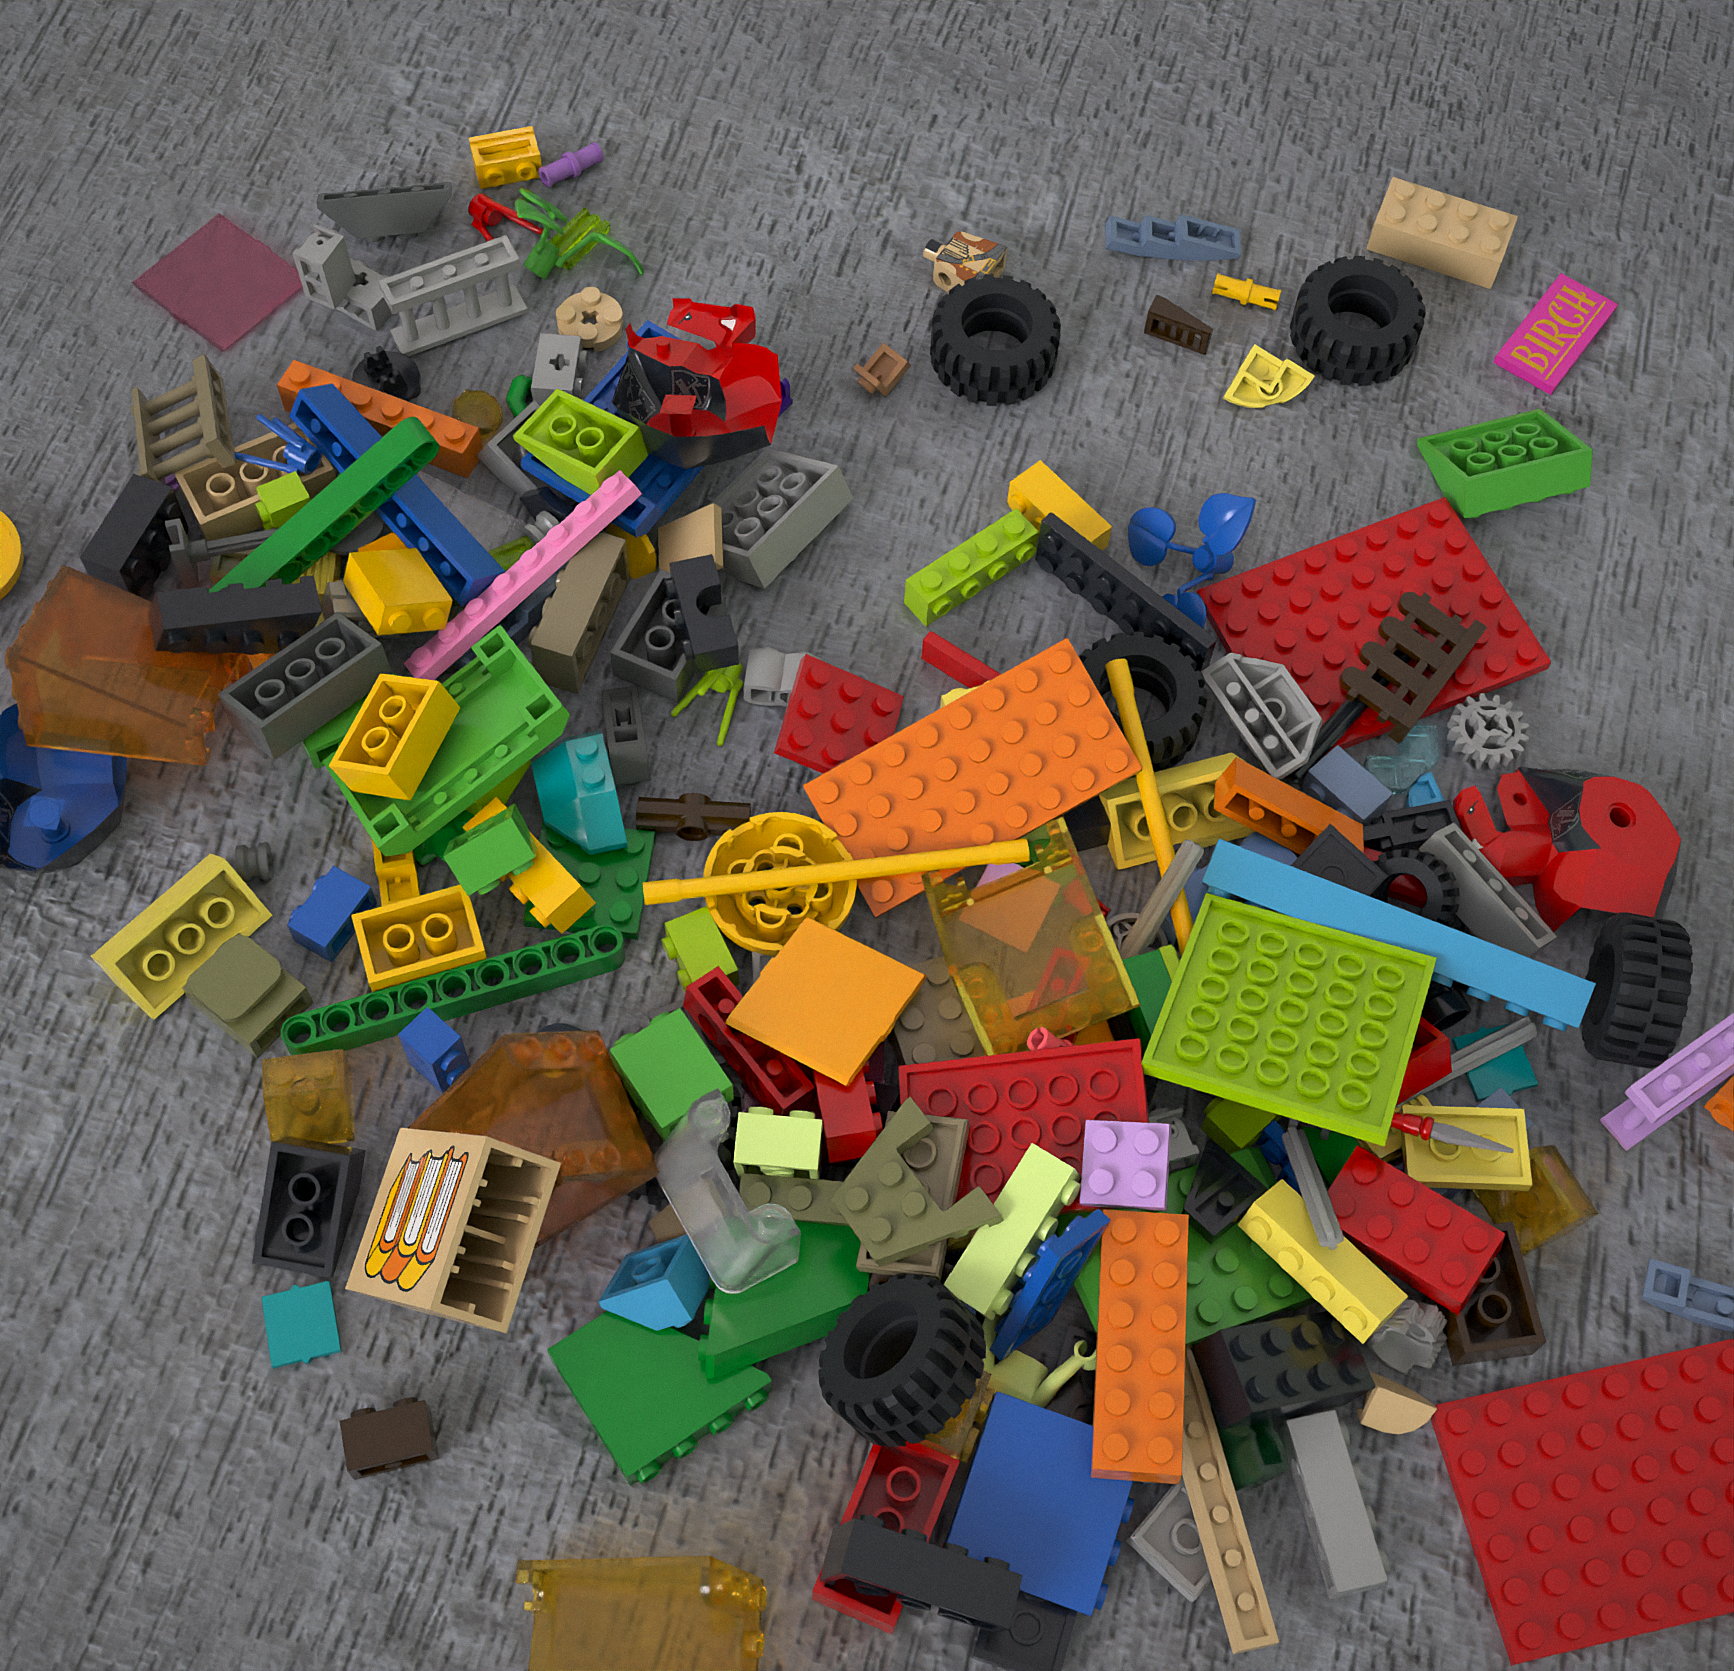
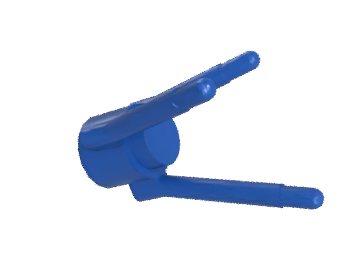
M262 414L257 415V420L288 442L283 452V457L287 459L288 464L235 452L237 460L284 471L288 474L296 471L298 476L300 472L306 475L313 473L322 457L320 449L309 444L280 419L275 417L270 421Z

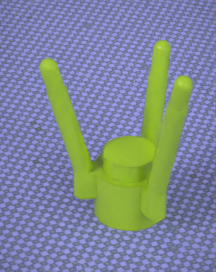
M739 662V665L706 671L704 676L671 711V716L676 717L697 694L703 696L710 688L720 693L730 690L717 739V745L722 746L728 732L738 693L744 685V682L739 679L743 672L741 663Z

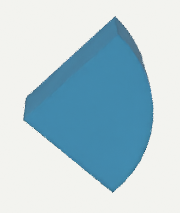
M1432 771L1420 776L1412 785L1406 798V808L1444 801Z

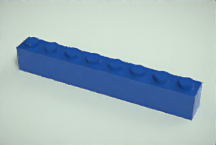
M333 383L299 390L289 417L316 447L322 451L340 473L345 471L382 438ZM417 475L413 476L375 510L408 548H417L443 587L461 606L467 605L472 599L477 598L492 585L496 577L506 572Z

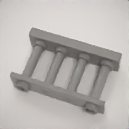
M507 235L378 281L380 291L392 314H400L402 326L391 329L390 334L401 354L411 356L528 313V309L515 285L509 286L507 273L520 269L521 265L520 259ZM495 278L497 291L478 298L476 284ZM463 289L465 303L447 309L444 296ZM431 301L434 314L415 320L412 307Z

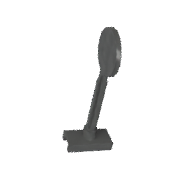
M374 511L329 551L339 555H349L351 552H358V548L381 537L384 531V520ZM180 518L165 521L166 529L173 544L169 545L170 553L185 589L199 587L197 562L210 560V557L256 549L279 529H269L211 541L202 539L189 542Z

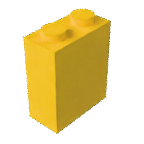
M417 548L349 553L343 583L378 636L444 630L446 628L453 600Z

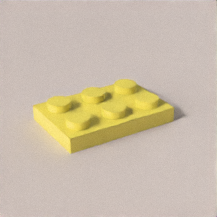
M1402 1105L1399 1111L1402 1114L1419 1115L1423 1119L1429 1116L1434 1119V1122L1458 1127L1514 1150L1513 1153L1447 1144L1433 1138L1425 1141L1420 1138V1135L1416 1137L1401 1132L1404 1173L1428 1188L1529 1191L1531 1188L1532 1177L1524 1109Z

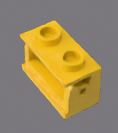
M533 126L469 137L472 160L480 189L540 178L538 171L542 167Z

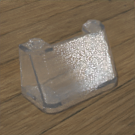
M717 1088L701 1096L691 1104L656 1151L653 1158V1170L656 1179L715 1285L726 1293L736 1294L798 1262L801 1232L786 1208L778 1204L768 1203L750 1212L747 1209L718 1155V1148L721 1142L728 1139L727 1128L730 1124L731 1113L728 1104Z

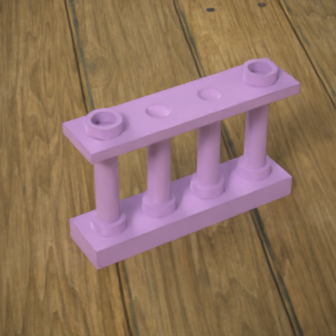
M1734 1013L1631 1085L1624 1092L1629 1099L1600 1119L1602 1124L1626 1151L1734 1074Z

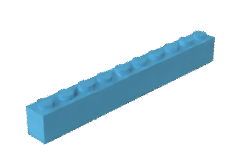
M1221 839L1217 842L1202 883L1209 885L1207 893L1230 899L1232 894L1245 899L1244 904L1266 910L1270 909L1283 915L1436 957L1431 977L1432 981L1448 987L1452 986L1453 981L1469 986L1466 992L1468 995L1486 1002L1490 1001L1491 996L1507 1001L1504 1009L1525 1017L1528 1016L1529 1011L1536 1012L1545 1016L1543 1024L1564 1032L1568 1025L1579 1028L1596 983Z

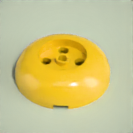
M772 812L750 817L749 822L740 825L732 831L729 829L716 842L707 858L703 877L762 871L770 867L772 869L850 861L853 858L837 839L838 835L821 822L796 813ZM857 879L714 895L704 898L714 922L728 939L750 952L775 957L806 917H810L839 931L852 910L856 896ZM754 899H760L765 902V904L761 903L754 907L749 905ZM795 906L799 907L802 912L792 915L788 909Z

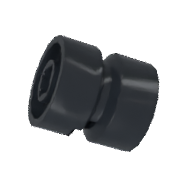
M1431 980L1421 1016L1440 1032L1457 1024L1472 1011L1461 991L1451 989L1455 983L1454 981L1452 986L1448 987Z

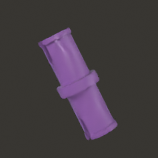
M592 142L590 145L573 153L568 151L562 154L561 159L539 168L540 179L547 188H550L552 185L568 177L576 178L581 175V171L603 162V152L596 142Z

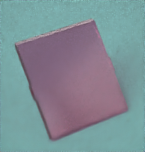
M220 213L132 282L138 290L168 311L173 318L184 326L187 325L221 352L225 351L302 287L297 269L273 253L264 243L257 238L251 237Z

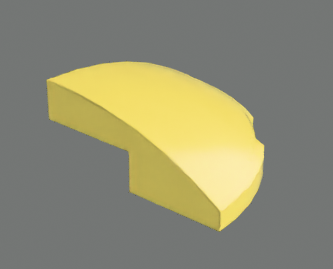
M1254 344L1229 385L1223 399L1247 408H1264L1267 405L1279 402L1283 404L1301 393L1310 384L1315 375L1287 358L1281 361Z

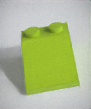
M558 388L513 435L517 443L561 478L590 495L597 491L607 478L612 477L619 470L629 478L648 456L640 427Z

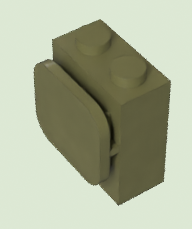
M240 933L224 942L202 966L189 976L186 985L182 988L192 1005L257 1059L281 1036L283 1023L288 1018L303 1013L313 1003L307 988L283 969L276 958L254 940Z

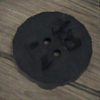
M382 346L376 348L375 354L371 355L370 352L364 353V359L359 362L353 371V382L408 402L418 397L421 393V376L416 363L407 355L384 351Z

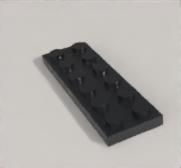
M1050 512L1042 519L1035 560L1045 572L1054 574L1065 583L1072 593L1082 596L1091 603L1092 607L1099 614L1106 615L1118 624L1119 628L1126 635L1132 636V632H1143L1144 637L1153 638L1154 635L1163 637L1164 643L1168 645L1175 643L1183 649L1182 655L1184 657L1190 655L1197 663L1195 671H1202L1209 667L1217 641L1215 637L1054 513Z

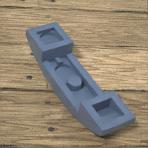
M1651 1258L1648 1260L1641 1299L1687 1320L1734 1333V1288L1691 1276L1690 1269Z

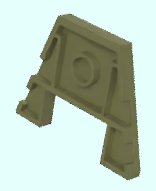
M911 1097L904 1101L831 1198L879 1267L928 1250L931 1244L950 1237L958 1239L969 1235V1231L987 1224L989 1227H992L1004 1221L1000 1212L980 1186L943 1212L900 1156L934 1130L930 1121Z

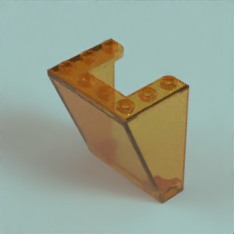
M61 566L54 579L49 581L47 590L40 602L35 603L33 613L27 623L21 626L17 639L12 646L7 648L5 666L11 673L13 682L11 693L13 699L17 700L19 710L18 725L24 732L26 746L206 766L211 756V748H206L204 734L205 732H213L215 729L213 712L220 699L218 694L225 689L228 681H230V684H233L250 672L248 655L245 653L210 654L208 652L172 653L170 651H155L148 618L152 602L71 567Z
M599 1030L503 1034L408 1127V1129L487 1136L560 1162L559 1172L534 1249L660 1173Z

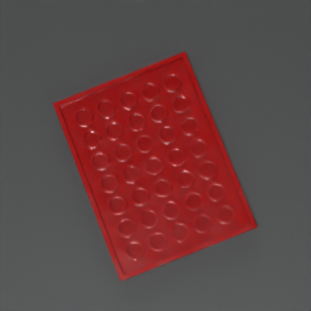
M1446 497L1203 587L1196 592L1203 600L1206 607V617L1227 654L1236 653L1242 655V657L1256 658L1284 665L1323 720L1322 725L1347 699L1345 696L1348 692L1339 683V677L1347 667H1356L1364 672L1368 667L1359 659V651L1366 642L1373 641L1383 647L1387 642L1378 633V626L1382 620L1388 616L1395 617L1400 621L1405 619L1406 616L1400 613L1397 608V602L1405 592H1414L1420 597L1425 592L1432 597L1429 601L1430 604L1450 618L1455 614L1462 618L1459 624L1466 629L1470 627L1475 619L1487 627L1419 720L1461 704L1468 696L1476 698L1480 693H1489L1545 671L1551 664V660ZM1414 622L1410 626V628L1422 633L1431 643L1437 639ZM1446 644L1441 647V650L1447 654L1452 651ZM1413 659L1408 662V665L1413 669L1418 664ZM1427 669L1422 672V675L1429 680L1434 675ZM1389 683L1386 687L1393 694L1399 689L1392 683ZM1407 694L1402 699L1409 705L1414 701ZM1368 706L1324 756L1337 745L1342 749L1349 748L1392 731L1395 725L1388 720L1384 724L1376 720L1379 714Z
M1734 1338L1434 1405L1437 1410L1430 1419L1511 1666L1734 1613Z

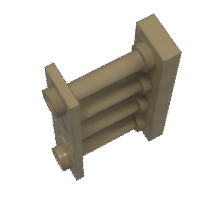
M205 354L192 360L194 375L191 376V381L150 401L147 400L138 387L131 390L133 405L130 406V409L135 418L140 469L137 470L139 476L166 484V476L207 456L209 458L215 457L223 468L236 463L223 378ZM197 394L194 397L195 401L157 419L158 412ZM200 414V417L197 418L198 422L160 440V433ZM201 436L204 437L200 440V444L163 461L162 455Z

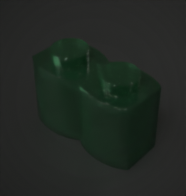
M1211 1406L1235 1491L1257 1488L1288 1471L1287 1453L1281 1439L1273 1430V1420L1221 1430L1214 1409Z

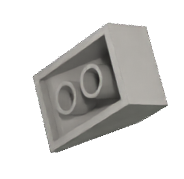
M534 400L487 443L477 454V457L501 482L520 496L526 491L546 486L562 501L573 506L577 501L522 469L521 459L529 451L517 443L513 435L540 407Z

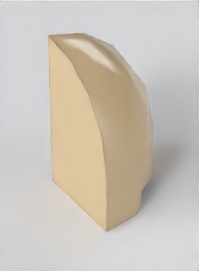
M1370 1372L1376 1388L1365 1393L1364 1409L1358 1408L1357 1416L1362 1425L1381 1432L1399 1435L1415 1431L1427 1423L1437 1408L1430 1401L1404 1385Z

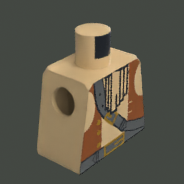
M960 231L954 234L947 245L934 239L929 240L924 249L923 257L934 262L933 281L938 287L949 294V290L957 284L963 286L965 280L973 277L979 280L983 279L984 275L994 274V278H998L1005 269L1007 246Z

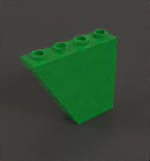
M729 1215L726 1218L724 1231L717 1230L715 1237L714 1255H720L719 1265L711 1264L709 1289L715 1290L714 1299H706L704 1324L710 1325L709 1335L701 1334L699 1342L698 1360L706 1361L705 1378H718L825 1337L829 1330H834L838 1324L836 1319L842 1311L846 1313L853 1305L851 1302L859 1294L864 1296L868 1293L869 1273L860 1272L856 1267L861 1241L850 1226Z
M609 1311L599 1315L547 1349L553 1365L630 1486L637 1481L640 1484H645L654 1479L662 1472V1464L674 1456L677 1460H680L691 1454L699 1446L698 1440L710 1432L713 1436H716L728 1429L734 1423L732 1417L747 1408L751 1412L768 1401L770 1398L768 1393L772 1391V1380L769 1375L749 1365L715 1379L705 1378L706 1361L698 1360L700 1341L671 1327L656 1331Z

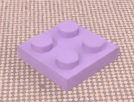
M1086 1120L1080 1204L1089 1207L1166 1211L1171 1144L1170 1124Z

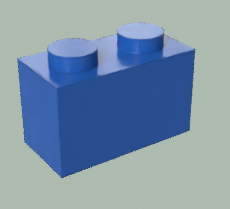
M333 865L326 875H322L317 879L313 886L312 894L305 903L298 905L293 910L287 926L296 943L332 963L355 933L351 915L373 909L377 901L371 886Z
M427 1007L398 1036L410 1065L443 1094L450 1086L456 1087L466 1078L471 1065L461 1036Z

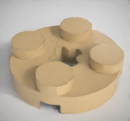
M596 287L584 288L580 293L568 297L556 309L559 335L581 336L582 349L583 347L594 348V352L605 350L613 346L622 335L624 321L621 306L614 298L601 293ZM588 318H594L597 322L594 325L590 322L583 324L584 320Z

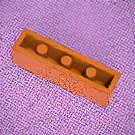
M1237 757L1215 782L1214 810L1299 855L1308 848L1329 824L1333 825L1364 853L1363 825Z

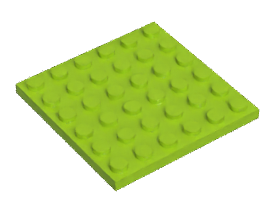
M1206 893L1141 1062L1144 1074L1385 1146L1437 958Z

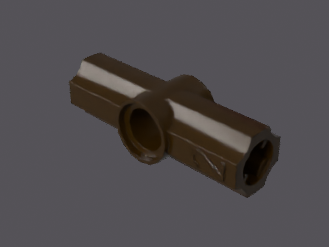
M701 793L682 794L679 799L638 797L636 829L676 833L679 838L687 841H702L708 838L709 835L722 836L729 829L732 831L740 825L749 822L751 803L711 801V798Z

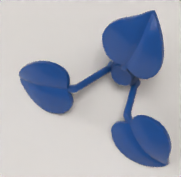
M1227 493L1215 494L1209 497L1204 502L1198 519L1199 528L1206 535L1203 538L1205 545L1199 548L1170 542L1176 531V523L1173 517L1163 509L1143 508L1135 512L1130 518L1128 525L1129 547L1132 556L1140 564L1145 566L1160 564L1166 557L1167 548L1193 555L1192 561L1194 566L1203 574L1180 586L1177 590V595L1165 594L1162 597L1203 629L1206 622L1205 604L1199 595L1186 591L1205 580H1213L1214 574H1225L1230 571L1234 563L1232 551L1240 544L1252 519L1256 499Z

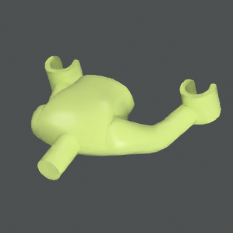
M1010 1307L1002 1315L996 1314L993 1321L986 1317L984 1319L982 1328L984 1330V1340L986 1341V1358L981 1359L984 1362V1371L981 1379H978V1381L991 1396L998 1391L1044 1408L1053 1399L1058 1390L1081 1367L1088 1371L1095 1369L1096 1349L1092 1356L1082 1357L1087 1350L1085 1340L1078 1341L1074 1346V1354L1050 1373L1047 1378L1046 1376L1049 1371L1042 1363L1018 1350H1015L995 1365V1355L989 1350L997 1334L994 1329L1001 1319L1010 1313Z

